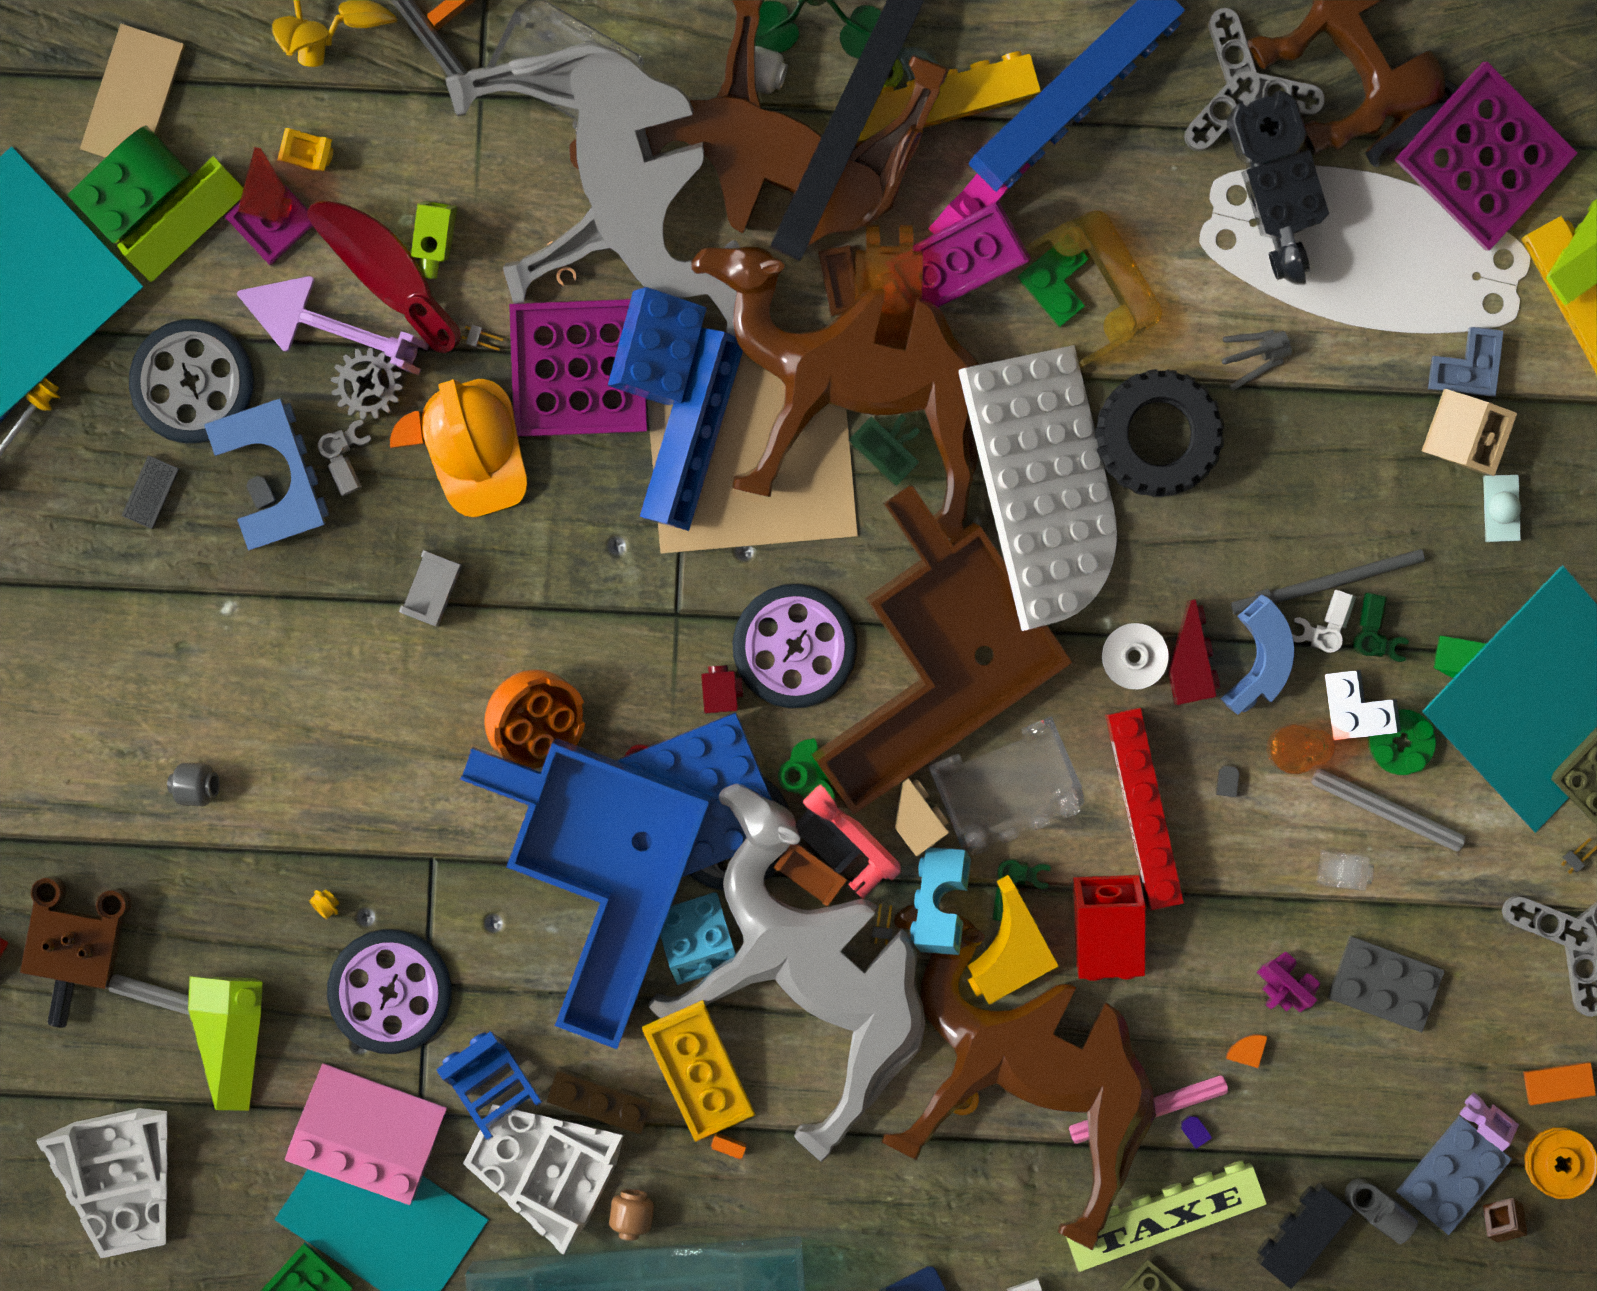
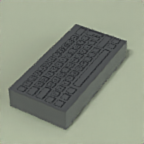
M148 455L122 516L150 529H154L180 469Z

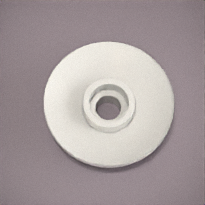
M1131 623L1117 628L1109 635L1103 646L1102 662L1107 675L1119 686L1127 689H1143L1156 683L1164 674L1168 664V649L1163 637L1155 629L1144 624ZM1132 650H1137L1140 653V659L1136 663H1132L1128 659V654Z

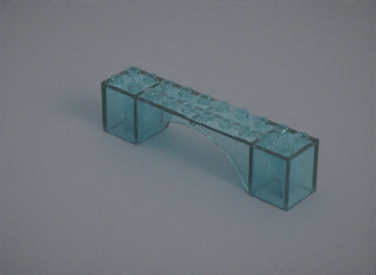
M802 1236L476 1261L471 1263L465 1274L467 1291H806Z

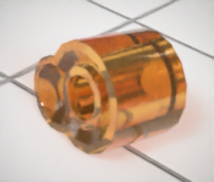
M1293 724L1280 726L1273 731L1266 747L1267 756L1276 769L1289 774H1301L1309 771L1315 765L1325 764L1332 758L1335 750L1332 737L1325 731L1308 729L1302 725Z

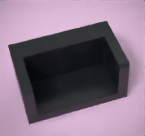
M810 809L795 822L799 835L838 874L862 852L832 821L820 817Z

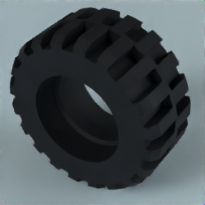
M1148 370L1128 378L1105 400L1099 412L1097 428L1095 429V439H1097L1098 444L1097 451L1105 464L1104 468L1108 474L1112 475L1122 487H1127L1133 493L1142 496H1173L1193 488L1209 475L1211 469L1216 466L1220 458L1219 453L1224 446V418L1220 417V407L1217 401H1214L1209 395L1210 391L1204 385L1201 386L1195 382V378L1187 374H1179L1175 370ZM1160 402L1175 406L1185 415L1190 425L1191 438L1187 450L1179 459L1169 464L1155 465L1144 461L1134 452L1129 441V426L1133 416L1139 409L1151 403Z

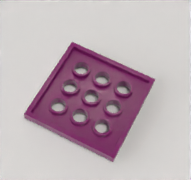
M1482 62L1394 160L1485 251H1490L1576 156L1577 152L1488 62ZM1485 99L1493 107L1492 114L1487 119L1481 117L1478 111L1479 104ZM1507 122L1511 123L1515 128V136L1509 142L1504 140L1501 135V129ZM1462 124L1467 125L1471 132L1469 140L1465 143H1461L1456 136V131ZM1530 145L1534 146L1538 152L1537 160L1533 164H1528L1524 159V151ZM1484 147L1490 148L1493 152V160L1488 166H1484L1479 160V153ZM1441 148L1449 156L1448 163L1442 168L1438 167L1434 161L1435 153ZM1507 170L1513 171L1516 176V182L1510 189L1506 188L1502 183V175ZM1463 171L1467 172L1471 177V185L1464 191L1457 185V178ZM1485 194H1489L1494 200L1493 209L1488 213H1484L1480 208V200Z
M631 299L509 304L513 412L518 437L647 432L646 398L607 386L610 376L605 375L602 371L604 360L610 357L615 358ZM609 324L615 325L620 331L619 338L613 343H606L601 339L602 328ZM574 326H581L586 330V339L581 344H573L568 340V331ZM541 327H548L553 331V340L546 346L539 345L535 341V333ZM575 359H583L588 365L587 373L582 377H574L569 372V365ZM543 360L551 361L555 367L554 374L547 379H542L536 374V366ZM614 390L621 394L622 403L618 408L608 409L605 407L603 397L608 391ZM584 392L588 395L589 404L584 410L578 411L571 407L570 399L574 393ZM544 393H550L556 399L554 409L549 412H543L537 406L539 396Z

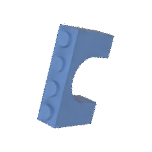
M283 398L204 424L215 456L249 444L260 443L272 446L281 452L290 466L291 484L286 496L273 507L237 519L248 550L326 524L324 517L329 516L324 498H317L313 487L318 484L312 465L306 467L302 455L307 453L301 434L295 435L291 424L296 422L293 408L290 403L284 404Z

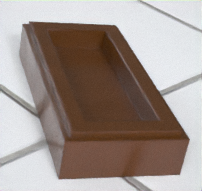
M851 245L818 251L831 317L841 315L861 296Z

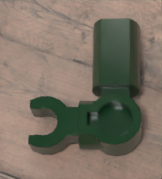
M1365 593L1359 623L1362 626V631L1353 640L1355 651L1363 656L1381 658L1386 654L1392 661H1405L1406 657L1398 656L1394 648L1399 643L1409 644L1408 639L1393 637L1387 640L1385 635L1377 634L1378 629H1382L1387 597Z
M1006 859L998 865L997 875L999 879L1009 875L1014 885H1025L1026 881H1029L1037 888L1045 889L1048 888L1049 884L1039 882L1037 880V873L1040 870L1051 871V866L1039 863L1034 867H1028L1027 862ZM996 887L992 920L1002 921L1003 900L1000 888Z

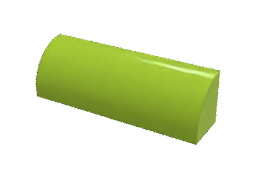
M212 156L123 239L117 247L152 282L248 192Z

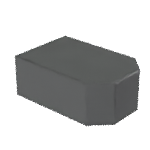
M256 476L248 480L246 487L257 509L276 501L266 478Z
M1223 766L1218 770L1215 795L1237 796L1239 772L1235 767Z

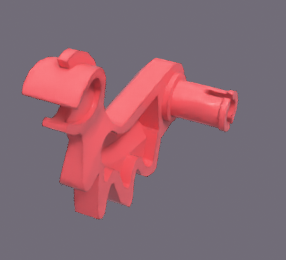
M819 785L803 801L811 811L826 820L832 821L869 858L868 862L870 864L848 884L856 891L865 882L856 892L862 899L883 878L886 880L889 878L893 881L901 873L899 861L858 821L840 810L823 786Z

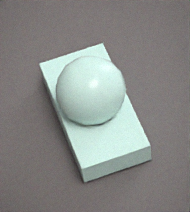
M1518 475L1483 476L1485 542L1521 541V504L1519 501Z

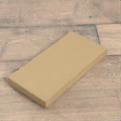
M120 24L80 150L106 158L121 142L142 126L147 125L155 135L157 134L185 48L184 44Z

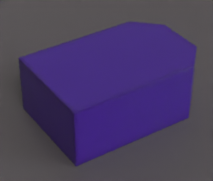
M1189 1115L1181 1121L1180 1128L1195 1149L1212 1138L1197 1116Z

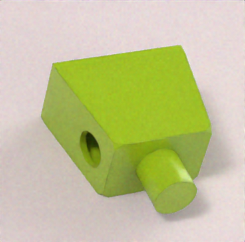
M423 201L417 204L411 256L420 258L419 267L425 278L437 279L439 262L449 259L458 206ZM429 236L437 241L436 249H431L428 246L427 240Z

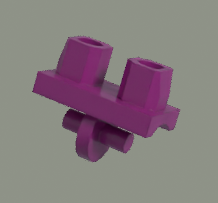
M1287 952L1263 964L1256 973L1267 982L1262 990L1270 996L1265 1004L1270 1010L1279 1004L1286 1012L1293 1006L1300 1013L1305 1008L1312 1007L1317 1001L1314 995L1320 986V982L1308 973L1304 974L1297 982L1289 974L1297 965V962Z

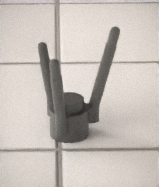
M1273 329L1262 333L1225 336L1222 339L1224 343L1263 340L1259 342L1258 348L1223 358V364L1237 362L1260 354L1264 360L1270 359L1267 363L1231 384L1230 390H1235L1269 369L1284 364L1283 358L1292 355L1290 341L1285 331L1274 333Z

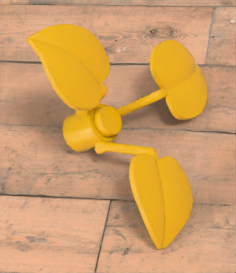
M294 0L296 17L285 16L274 20L272 31L276 41L289 57L298 51V62L308 67H318L324 64L325 46L332 45V37L339 23L344 21L349 27L370 28L397 22V18L392 12L376 2L370 0H349L339 5L338 11L340 14L335 16L328 31L319 22L303 20L300 0Z

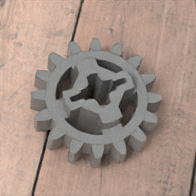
M373 348L368 349L367 355H363L360 349H355V358L351 359L346 354L343 356L346 362L344 367L335 365L334 368L340 372L339 377L331 378V382L338 384V388L332 391V395L342 397L337 404L340 408L347 405L350 406L348 415L353 416L357 411H360V419L366 420L368 413H372L375 419H379V410L383 409L387 413H391L392 411L388 404L391 401L394 403L400 402L394 394L395 391L404 390L403 386L396 384V380L402 378L403 375L401 372L392 371L395 365L391 364L390 361L385 363L387 356L383 351L378 357H375ZM364 362H371L367 369L360 371L353 370V368L358 364ZM383 369L388 375V389L383 386L381 381ZM370 376H373L371 382L375 384L374 389H366L363 393V386L360 384V380L362 378L368 380ZM346 379L352 382L354 389L351 399L346 391ZM374 397L382 399L375 405L363 406L368 399Z

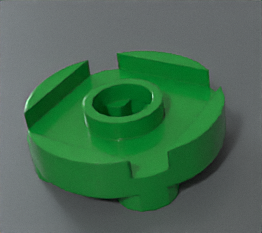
M1398 709L1401 732L1368 736V748L1376 764L1384 771L1395 775H1409L1421 771L1430 762L1435 751L1436 739L1432 725L1422 715L1412 710ZM1401 733H1406L1410 746L1404 747L1403 752L1397 751L1398 745L1393 743L1394 737H1400Z

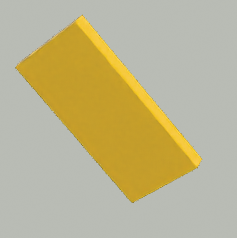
M703 1000L642 1026L643 1033L695 1142L755 1116L751 1102Z

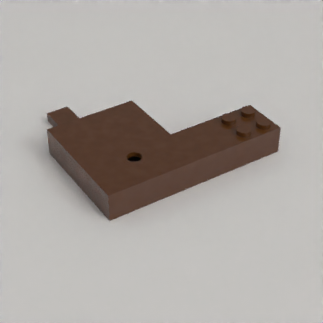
M911 484L883 504L921 560L865 599L920 679L812 754L853 815L1072 663L1047 625L1022 631L1006 564L983 529L973 523L949 540ZM981 646H988L993 651L992 660L984 665L977 663L975 660L976 650Z

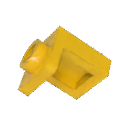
M285 128L277 161L311 171H324L325 167L329 166L333 157L332 139Z

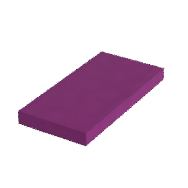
M998 200L889 257L885 262L913 310L916 297L930 300L938 307H941L1028 262L1031 257Z

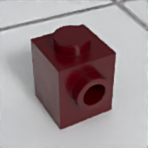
M728 665L709 666L708 673L701 674L704 714L738 711L737 698L743 697L742 677L735 678V671L728 672Z

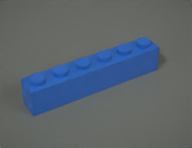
M701 327L682 402L673 404L640 517L662 525L686 531L690 530L743 350L738 345L736 336L723 331Z

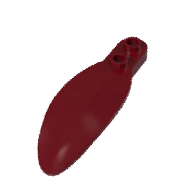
M319 201L310 205L307 216L313 227L374 295L395 311L404 314L410 325L433 350L439 353H447L459 344L461 332L458 325L432 297L428 283L417 262L391 230L372 216L346 204ZM421 305L426 308L427 312L422 309Z

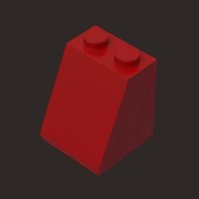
M1139 875L1073 877L1075 952L1078 978L1097 981L1102 978L1119 977L1129 980L1145 976V902Z

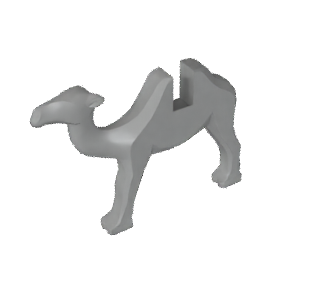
M592 41L545 55L517 59L493 67L472 69L467 74L457 73L445 78L457 116L466 115L470 104L477 96L497 91H515L547 102L579 109L576 135L577 163L584 193L587 195L592 207L580 222L547 247L525 256L520 261L505 263L503 271L514 304L524 303L527 288L539 276L553 269L569 265L583 258L591 251L611 248L620 255L644 287L678 298L708 294L728 322L727 333L736 336L733 325L736 291L707 273H694L691 269L692 260L682 261L672 257L664 242L663 222L667 206L683 185L700 168L703 163L704 146L703 142L652 155L645 128L693 115V107L683 90L676 85L652 77L628 55ZM732 240L724 248H739L740 246L737 241Z
M736 783L722 789L719 794V800L722 804L730 807L741 824L746 839L728 864L723 886L725 898L743 934L744 943L733 958L713 969L694 988L681 996L670 997L656 994L648 1006L658 1017L663 1018L701 1000L707 1006L749 984L775 979L781 988L807 1012L821 1020L853 1031L846 1082L841 1099L835 1109L822 1123L813 1125L802 1124L795 1131L794 1135L800 1144L819 1161L823 1162L831 1153L832 1148L841 1142L851 1126L863 1115L865 1109H868L875 1102L887 1084L922 1048L925 1016L916 985L917 949L914 941L901 929L873 961L861 971L840 951L875 914L877 906L874 903L865 899H857L835 906L805 910L789 906L770 895L764 885V875L769 865L783 854L790 845L799 843L800 836L796 829L795 818L787 808L777 802L771 801L748 787Z

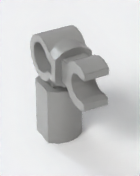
M363 420L352 422L348 431L342 432V430H339L333 434H325L318 442L320 454L331 462L328 468L341 496H346L362 488L349 457L343 458L342 454L350 451V446L352 445L365 446L370 443V435L362 439L355 436V430L364 425Z

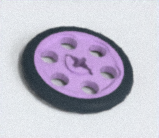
M783 584L768 589L755 597L743 610L736 624L732 640L733 658L737 671L746 686L759 698L772 705L789 709L807 708L817 705L835 695L847 682L854 668L857 656V634L852 619L844 606L831 594L817 587L805 584ZM794 604H803L808 611L807 618L801 623L793 622L788 616L789 608ZM766 617L773 618L778 625L777 632L770 637L763 636L758 629L759 622ZM820 623H829L834 628V637L828 642H822L816 637L815 630ZM804 630H807L801 643L804 651L801 654L795 652L784 663L783 660L789 650L786 641L789 638L795 640L797 637H800ZM763 650L770 651L775 658L774 665L767 670L760 669L755 662L756 655ZM820 655L827 656L832 663L831 670L824 675L817 674L812 667L813 660ZM789 669L797 670L802 676L801 684L797 688L790 689L783 684V674Z
M377 930L353 940L340 952L332 965L327 981L328 1005L337 1027L356 1045L379 1054L403 1053L426 1043L439 1031L447 1018L451 1005L452 984L448 968L441 955L424 939L402 930ZM387 949L394 953L395 963L392 967L383 968L378 964L377 955L381 950ZM419 963L425 968L426 974L423 980L415 982L409 979L407 969L410 964ZM363 969L366 971L369 978L366 986L359 988L351 983L350 975L353 970ZM398 974L394 983V991L398 993V997H391L386 1001L384 1008L381 1009L385 994L380 990L381 986L387 987L393 982L395 975ZM415 996H423L427 999L429 1008L426 1013L419 1015L411 1010L410 1003ZM366 1002L370 1005L372 1014L369 1019L359 1020L355 1017L353 1008L356 1003ZM395 1015L401 1020L402 1028L398 1033L390 1034L384 1029L383 1023L387 1016Z

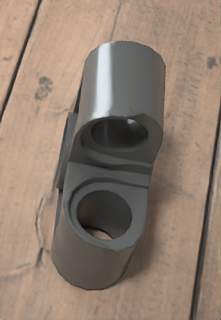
M1363 1178L1354 1179L1347 1184L1345 1188L1346 1200L1353 1208L1366 1217L1368 1222L1398 1244H1403L1410 1238L1418 1225V1221L1409 1214L1410 1212L1405 1207ZM1361 1189H1369L1370 1195L1368 1200L1363 1203H1357V1193Z

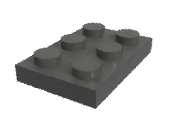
M1349 936L1327 998L1422 1033L1444 970Z

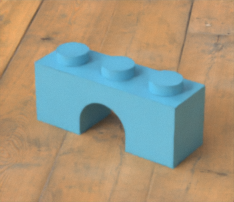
M929 847L925 851V857L920 858L918 872L919 877H922L921 889L916 890L914 899L915 909H918L917 922H912L910 938L914 941V945L920 952L959 955L963 922L957 914L941 912L939 904L942 897L949 891H967L971 858L965 850Z

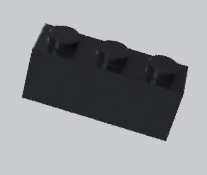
M1319 1182L1315 1187L1309 1186L1299 1198L1301 1205L1294 1213L1289 1211L1282 1218L1278 1225L1280 1231L1273 1239L1268 1237L1257 1251L1260 1254L1256 1259L1259 1264L1290 1289L1295 1286L1354 1212Z

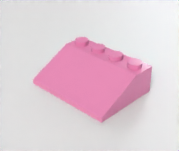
M322 1063L295 1129L285 1161L411 1205L416 1196L447 1107Z

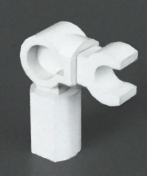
M1334 590L1324 620L1328 623V626L1317 625L1314 628L1310 626L1306 619L1295 618L1294 622L1303 625L1305 630L1301 636L1292 634L1293 641L1298 643L1308 640L1311 641L1310 646L1321 649L1324 652L1332 653L1337 651L1343 641L1340 634L1341 627L1346 628L1356 596Z

